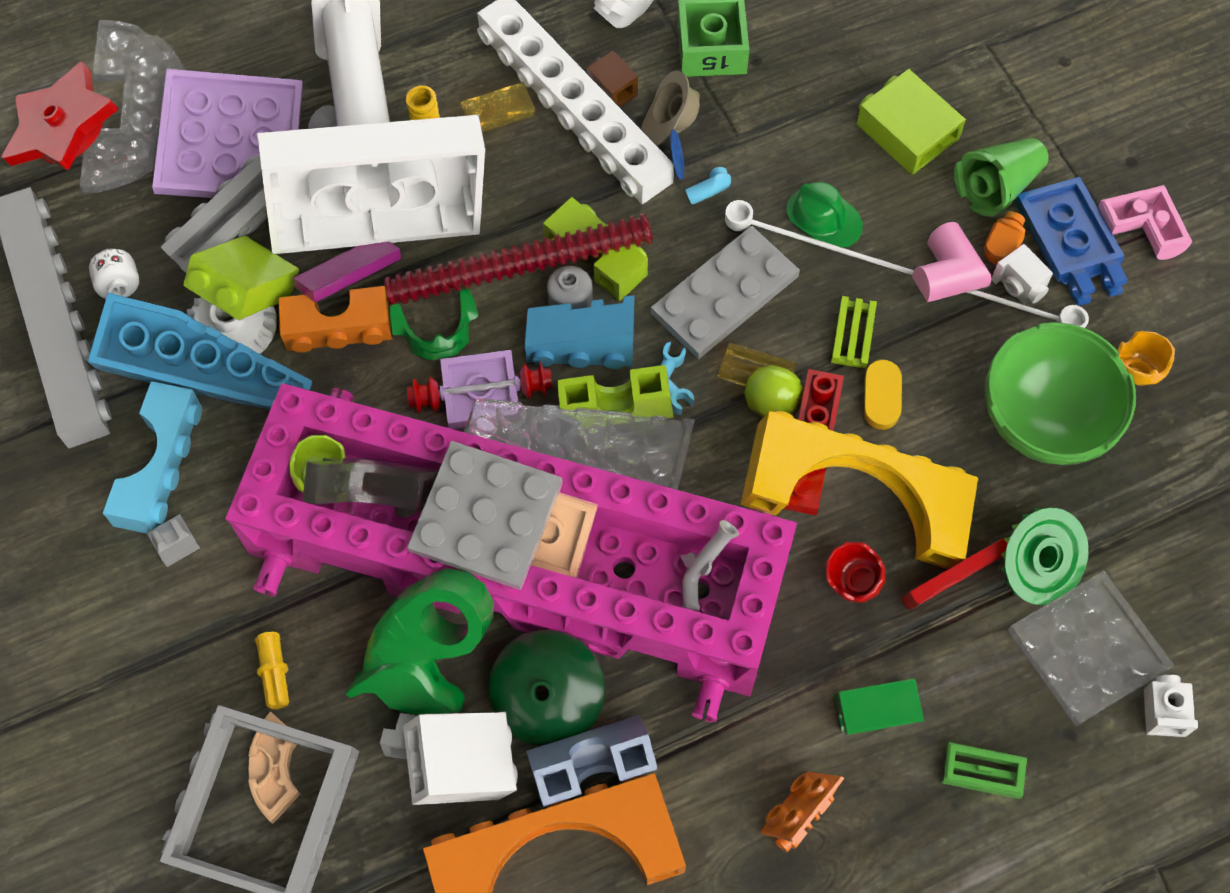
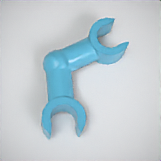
M671 342L666 343L663 348L661 365H666L668 379L674 368L683 364L686 354L684 348L680 356H669ZM669 379L673 412L681 415L682 407L676 400L685 399L693 406L694 395L688 389H679Z

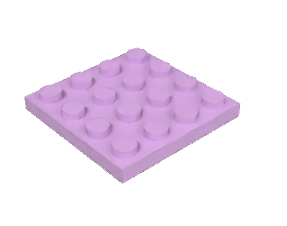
M166 69L153 178L154 194L213 198L217 195L216 190L224 181L228 179L233 180L242 171V165L250 157L260 154L257 133L299 130L303 91L302 80Z

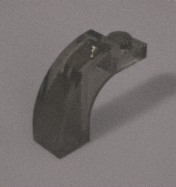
M323 458V461L307 462L303 502L311 504L364 502L420 512L424 509L439 470L380 460Z

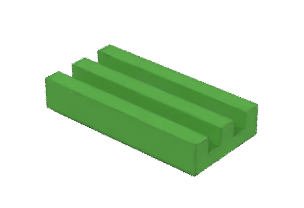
M948 742L946 745L942 784L1016 799L1023 797L1027 764L1026 757ZM955 755L1017 767V771L1015 773L955 761ZM953 770L1015 782V786L953 774Z

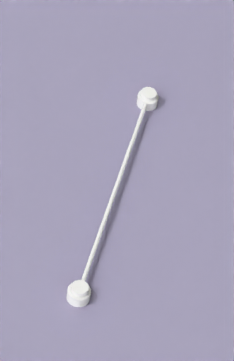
M733 201L726 208L725 222L734 231H743L752 224L903 273L913 274L914 270L752 220L753 209L745 201ZM978 290L967 292L1055 320L1057 323H1068L1086 328L1089 321L1087 312L1077 305L1065 307L1060 315L1057 316Z

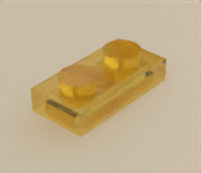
M524 82L461 102L462 111L465 116H479L482 132L535 116V107Z

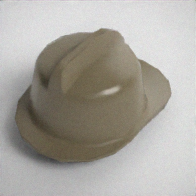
M672 71L665 76L643 121L641 131L656 146L662 144L670 137L672 129H675L677 133L684 131L691 126L697 117L700 106V94L689 87V81L684 73Z

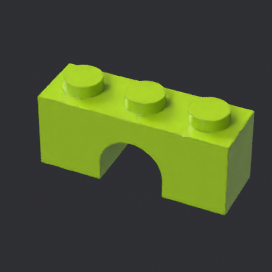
M571 197L543 223L544 237H549L551 240L554 239L556 234L563 237L565 232L570 231L571 234H575L577 229H581L584 232L587 231L586 228L589 226L592 229H596L597 224H602L603 227L608 226V224L606 225L602 222L587 204L581 205ZM631 245L630 250H626L625 247L620 248V252L617 253L611 250L609 255H604L602 252L600 253L602 257L594 263V282L619 302L648 275L647 255L642 248H637L636 245Z
M666 365L630 370V380L616 387L598 385L595 382L594 375L557 380L560 412L562 415L580 422L578 431L673 418Z

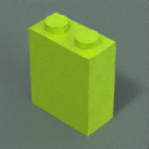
M908 69L900 76L895 75L885 83L883 89L875 95L871 93L862 100L859 105L860 111L857 125L913 175L960 139L966 119Z
M244 235L191 255L183 286L235 319L242 320L278 304L279 297L291 296L295 285L293 278L298 275L299 268L278 255L272 254L270 250Z

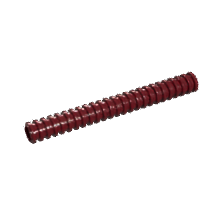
M642 213L640 218L635 219L634 216H630L628 221H624L621 218L619 223L614 224L613 221H609L608 226L604 227L602 224H597L596 229H592L589 226L586 228L587 231L584 232L581 229H577L575 234H571L570 231L565 232L563 237L556 234L554 239L550 240L549 237H544L543 242H539L536 239L533 240L531 245L524 242L522 247L512 245L510 250L503 247L501 252L497 253L496 250H491L490 255H486L483 252L480 253L478 258L475 255H471L469 260L459 258L457 263L453 260L449 261L448 265L438 263L437 268L430 265L425 271L422 268H418L416 273L410 270L404 276L401 273L396 274L395 278L386 276L384 286L387 300L391 305L399 304V302L408 304L410 299L414 302L419 301V297L429 299L430 294L437 297L443 291L445 294H449L451 289H455L456 292L461 291L463 286L466 289H470L472 284L482 286L484 281L490 284L493 282V279L502 281L504 276L511 279L516 273L519 276H523L524 271H529L531 274L535 273V269L539 268L543 271L546 268L545 266L549 265L551 268H556L557 263H561L564 266L570 260L572 263H576L578 258H582L583 261L588 260L590 255L597 258L599 257L598 253L602 252L604 255H609V251L614 250L617 253L623 247L626 250H630L631 245H636L638 248L641 247L643 242L650 245L652 244L653 235L649 219L645 213Z

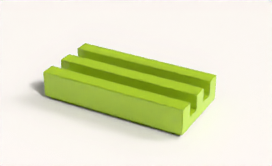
M842 296L831 363L867 368L877 301L870 300L868 304L863 303V299L856 298L855 301H850L849 297ZM847 310H852L854 312L847 357L840 356ZM861 312L867 313L861 358L858 359L854 358L860 316Z

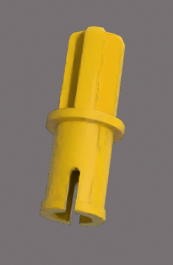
M265 632L255 638L260 663L257 675L262 678L266 706L271 708V710H278L289 704L285 678L288 665L283 663L281 638L277 632Z

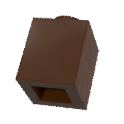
M614 51L604 57L595 59L587 67V75L619 108L638 96V76Z

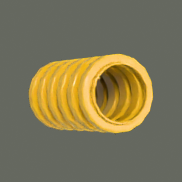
M420 85L409 90L406 95V103L410 120L440 118L436 94L430 87Z

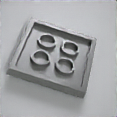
M451 441L407 548L410 553L522 590L563 484L562 477Z

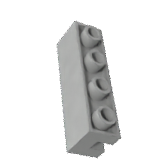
M260 154L250 157L242 165V171L233 180L228 179L224 181L216 190L217 195L207 204L202 203L197 206L191 213V219L185 225L176 227L166 236V242L161 248L185 273H187L191 255L244 235L248 237L268 218Z

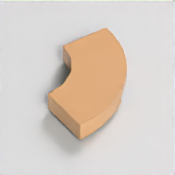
M272 712L265 717V720L286 726ZM256 732L248 755L250 757L248 781L258 808L273 824L300 795V792L292 783L289 769L292 752L297 745Z

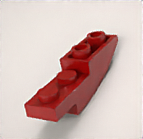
M808 369L798 420L806 423H821L827 426L828 430L834 431L844 376ZM826 468L814 470L801 477L794 486L789 503L784 509L817 516Z

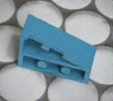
M635 295L625 296L623 303L604 305V301L601 299L592 300L591 307L572 309L570 303L528 308L525 338L527 362L538 366L540 362H542V366L569 364L576 368H583L588 365H604L610 369H620L624 366L632 367Z

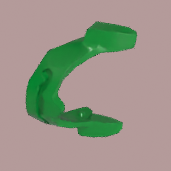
M470 289L460 291L461 318L459 319V327L448 338L441 334L435 335L432 341H424L417 337L412 329H410L409 324H407L400 304H392L389 308L393 335L404 336L413 355L421 358L439 360L457 355L469 343L470 321L478 318L473 294Z

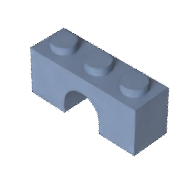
M639 715L526 751L543 807L582 794L580 783L593 774L612 772L618 776L619 781H623L658 769L649 734Z

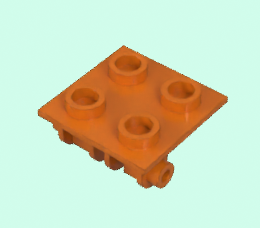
M807 772L800 775L790 787L791 793L782 804L776 805L768 813L765 819L767 823L760 833L778 838L775 844L784 852H788L791 848L796 849L807 834L804 829L809 831L812 829L811 820L818 821L820 819L818 814L822 815L834 801L833 794L844 778L838 775Z

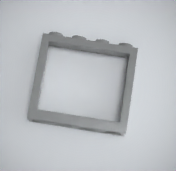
M218 705L210 723L205 724L204 736H206L201 752H196L191 761L189 773L192 776L187 790H183L176 801L175 813H177L174 825L163 836L162 840L165 841L161 852L163 854L160 862L255 893H311L360 751L343 743ZM235 726L332 755L286 888L187 856Z

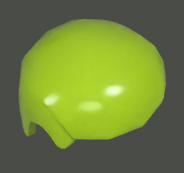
M770 365L758 368L748 378L744 393L750 410L762 418L769 411H782L793 416L800 409L804 388L801 385V380L794 373L786 368Z
M311 435L298 442L291 455L289 465L294 485L298 491H302L304 495L311 498H325L333 495L342 489L348 477L349 465L345 457L344 447L341 443L327 435Z

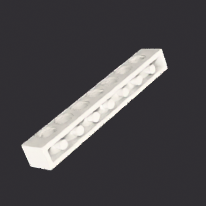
M496 0L477 12L479 22L477 32L481 40L486 45L491 44L497 51L500 60L506 66L510 65L517 72L522 84L526 87L530 86L537 93L542 105L547 109L551 108L557 114L561 125L566 130L571 129L578 136L581 146L587 152L592 151L605 172L608 174L613 173L628 196H634L641 204H644L673 184L674 164L516 0Z

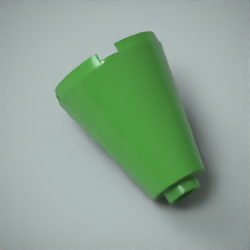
M1028 138L969 151L963 155L961 161L957 162L955 166L954 180L957 191L961 198L966 196L973 204L969 206L973 212L982 216H995L1004 211L1047 166L1049 159L1047 149L1039 140Z

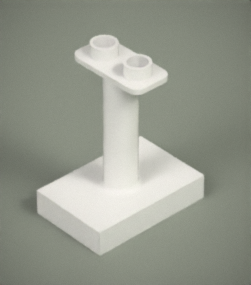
M311 0L315 52L318 57L328 60L337 127L257 133L272 254L353 247L387 241L395 243L480 234L485 147L479 116L470 115L390 122L378 53L381 48L380 0Z

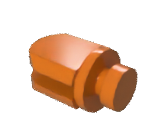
M1008 211L1004 218L998 219L993 224L984 245V255L994 265H997L999 261L1021 246L1025 237V229L1023 228L1025 218L1021 214Z

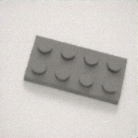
M750 226L651 307V315L699 360L798 278L800 269L753 226Z

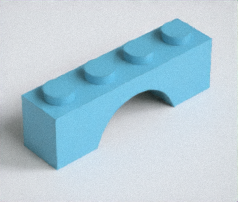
M153 381L149 385L139 414L148 428L157 435L155 454L147 466L138 473L129 477L115 479L103 511V515L113 527L146 534L158 527L159 524H163L168 511L167 500L170 491H174L178 485V469L182 457L185 458L189 453L191 446L190 435L193 426L200 422L202 416V405L192 389Z

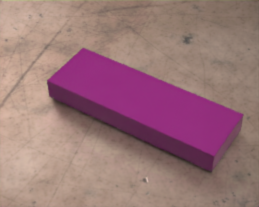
M389 241L357 246L294 277L295 288L312 301L318 302L400 260V248Z

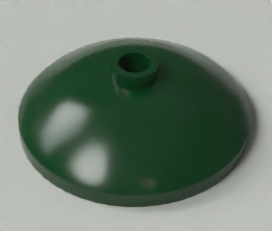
M554 629L534 630L511 641L498 655L489 679L490 701L494 713L506 712L507 725L510 727L513 736L528 744L543 746L584 733L590 729L603 707L605 677L596 655L577 637ZM537 686H546L549 690V697L545 699L540 698L536 693Z

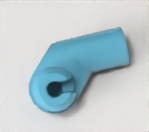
M724 167L712 169L709 179L686 189L692 205L729 188L731 176Z

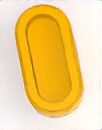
M878 360L868 367L864 379V417L873 428L886 430L895 426L901 415L902 374L899 367L893 362Z

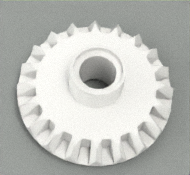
M202 297L199 299L194 298V305L191 309H187V315L192 319L221 332V334L238 343H242L259 354L268 347L277 327L274 306L242 320L233 318L226 322H223L224 319L231 317V315Z

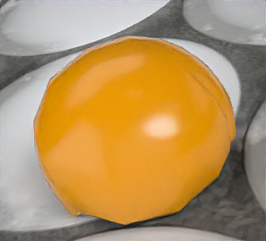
M1148 331L1135 332L1128 342H1121L1117 350L1120 353L1119 358L1122 360L1128 373L1132 374L1134 383L1138 386L1157 384L1168 375L1175 355V348L1167 338L1156 332Z

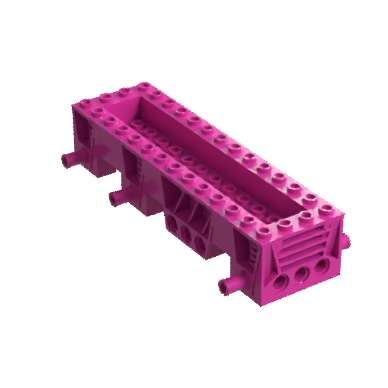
M281 383L225 518L234 529L248 554L265 559L257 580L253 585L255 591L264 595L268 591V596L275 597L286 567H294L318 574L322 563L382 579L388 594L397 597L408 586L436 571L447 568L460 570L410 553L407 548L450 443L454 441L562 477L563 484L559 491L560 493L598 504L577 578L530 566L522 590H518L471 574L485 584L494 600L493 611L502 613L513 629L524 633L540 629H554L567 632L583 641L593 652L620 659L630 649L678 663L677 676L701 683L692 716L702 720L705 706L709 705L706 722L717 721V714L724 690L751 697L797 522L775 517L765 512L760 513L759 510L752 508L749 510L490 439V431L484 427H480L479 433H477V425H470L468 433L354 403L352 402L354 396L346 390H342L341 395H339V388H333L331 395L328 396ZM311 435H327L341 443L344 447L349 470L347 473L348 477L344 483L345 490L339 497L311 498L304 495L302 491H298L292 481L289 467L291 455L298 442ZM404 502L415 504L417 506L415 513L406 518L398 516L396 509L400 504ZM721 520L731 523L738 530L739 536L731 539L712 562L711 572L700 577L699 582L705 584L709 589L707 597L698 599L700 610L696 612L682 608V583L687 567L680 555H687L688 553L699 554L717 532ZM628 562L633 565L635 572L631 577L623 579L614 574V567L618 563ZM439 601L434 602L435 608L460 614V610L452 604Z

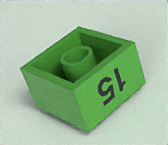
M678 0L677 29L681 72L686 77L747 74L749 40L744 0Z

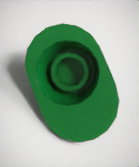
M825 182L804 183L797 192L791 195L787 202L786 213L790 222L813 239L841 248H848L856 243L862 234L863 222L860 214L852 205L841 198L838 190L831 184Z

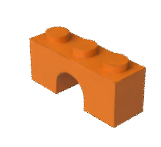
M385 286L349 290L350 304L342 314L334 317L320 314L317 302L312 301L306 295L279 297L280 336L286 350L308 352L312 348L330 347L338 349L348 344L365 343L374 345L381 343L383 340H392L390 306Z

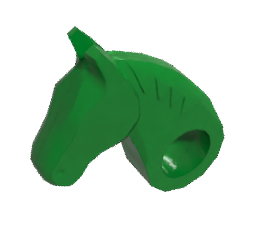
M447 568L436 571L408 586L388 607L375 626L367 644L363 669L355 676V680L347 688L345 694L352 698L363 693H375L389 708L415 716L423 714H461L465 703V695L462 690L444 678L435 660L454 658L471 653L482 639L493 619L494 600L485 584L466 571ZM434 602H447L456 606L465 615L468 623L456 624L444 619L437 612Z

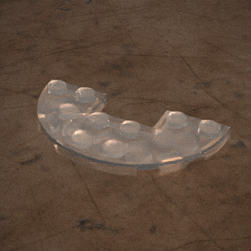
M99 20L93 66V75L96 82L125 81L120 128L101 129L96 140L83 153L80 188L83 193H95L118 188L143 177L155 169L166 69L185 70V67L175 54L173 48L157 35L152 36L141 31L137 25L112 20Z

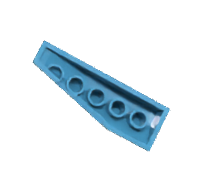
M112 293L107 294L88 362L100 371L149 383L153 381L192 389L195 394L268 410L272 408L281 383L309 391L312 385L310 379L272 359L262 356L253 351V349L221 334V332L192 319L189 315L179 310Z

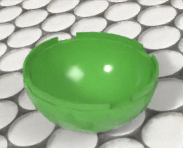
M1042 323L1038 324L1037 327H1032L1020 333L1017 332L995 354L986 376L985 401L988 414L998 433L1016 451L1041 463L1056 465L1079 464L1106 453L1116 445L1129 428L1136 407V388L1133 376L1128 373L1122 360L1119 358L1120 353L1100 335L1073 324Z

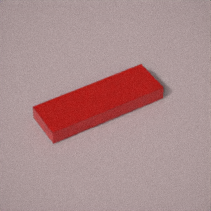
M1005 538L1000 539L904 595L901 600L907 610H912L1002 557L1001 553L1005 552L1007 548Z

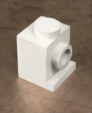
M1023 244L998 262L991 280L995 284L1002 281L1007 292L1013 297H1017L1024 305L1029 301L1034 304L1048 292L1049 288L1047 285L1053 273Z
M1161 675L1156 677V681H1152L1144 689L1146 735L1186 737L1198 728V721L1194 717L1191 683H1181V678L1177 675ZM1168 698L1175 699L1176 707L1169 703Z

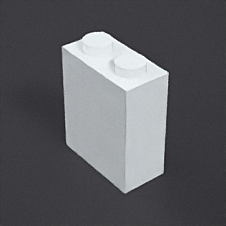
M506 712L423 714L416 716L403 726L412 805L500 800L517 790L518 774L516 766L512 761L510 747L512 732L507 725Z

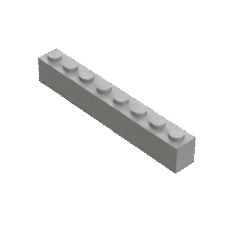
M31 187L0 197V237L56 432L69 449L109 435L110 431L107 421L111 420L112 416L105 399L100 400L98 390L103 389L100 377L96 369L91 370L88 362L91 348L86 339L82 340L80 331L85 330L78 310L73 311L71 305L72 302L76 301V297L69 281L64 282L62 274L68 273L63 257L60 253L56 254L54 246L59 245V241L52 225L48 226L46 219L51 217L44 198L37 199Z

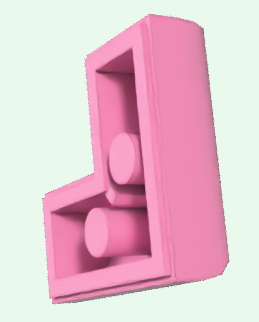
M1164 185L1104 199L1098 205V210L1113 235L1143 228L1159 260L1170 259L1183 253L1192 243Z
M948 222L939 226L931 233L927 244L938 262L916 267L912 274L913 280L927 302L988 287L991 283V274L956 222Z

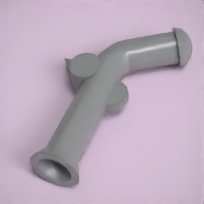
M721 520L717 532L699 554L688 553L687 555H680L687 567L682 583V608L696 612L700 610V605L698 604V582L700 577L711 572L712 562L731 539L739 536L738 530L731 523Z

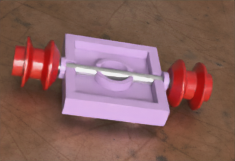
M511 350L440 359L443 386H440V390L438 383L430 376L427 384L419 385L417 380L413 379V386L407 387L409 407H416L418 414L421 413L423 406H430L436 412L441 404V397L442 401H445L448 426L450 429L469 427L470 425L479 426L521 420L517 396L520 386H522V393L528 399H531L533 391H541L544 397H547L546 390L553 389L550 368H543L542 362L539 363L536 370H530L524 364L520 370V379L518 376H515Z

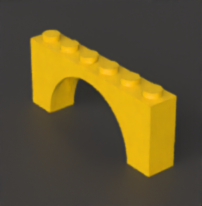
M769 411L758 423L740 505L776 516L788 505L794 486L804 475L827 467L853 468L868 473L883 482L903 503L915 531V559L946 569H950L966 559L978 477L966 474L965 470L959 467H944L932 463L929 458L924 456H910L897 452V449L890 445H875L863 441L860 436L855 434H841L828 430V427L821 423H806L794 419L791 414L782 411Z

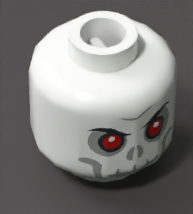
M105 249L91 259L89 273L93 288L99 296L106 299L107 294L112 293L129 297L137 290L139 275L135 262L129 253L120 249Z

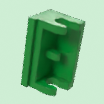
M915 678L833 694L841 732H845V735L924 721Z

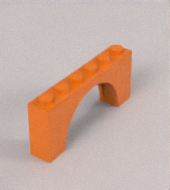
M655 773L647 776L645 774L623 780V784L608 788L607 784L596 785L585 790V796L571 801L568 798L547 805L546 809L532 813L531 809L519 810L508 816L509 821L494 825L493 821L482 822L470 828L471 833L457 838H455L454 834L442 835L431 840L432 846L423 848L435 893H492L499 873L519 848L536 837L559 830L589 831L613 841L634 860L644 877L646 885L685 873L686 864Z

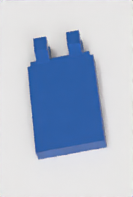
M1080 177L1023 192L1016 197L1015 204L1021 215L1025 218V222L1054 277L1062 285L1068 284L1069 294L1077 306L1091 302L1089 294L1095 292V287L1090 278L1100 275L1101 285L1109 297L1122 294L1124 290L1122 285L1128 281L1120 265L1124 259V254Z

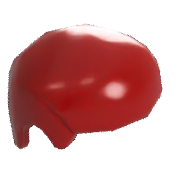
M845 542L834 548L826 560V578L829 585L841 598L848 602L863 603L877 596L886 582L885 565L880 556L868 544L863 542Z

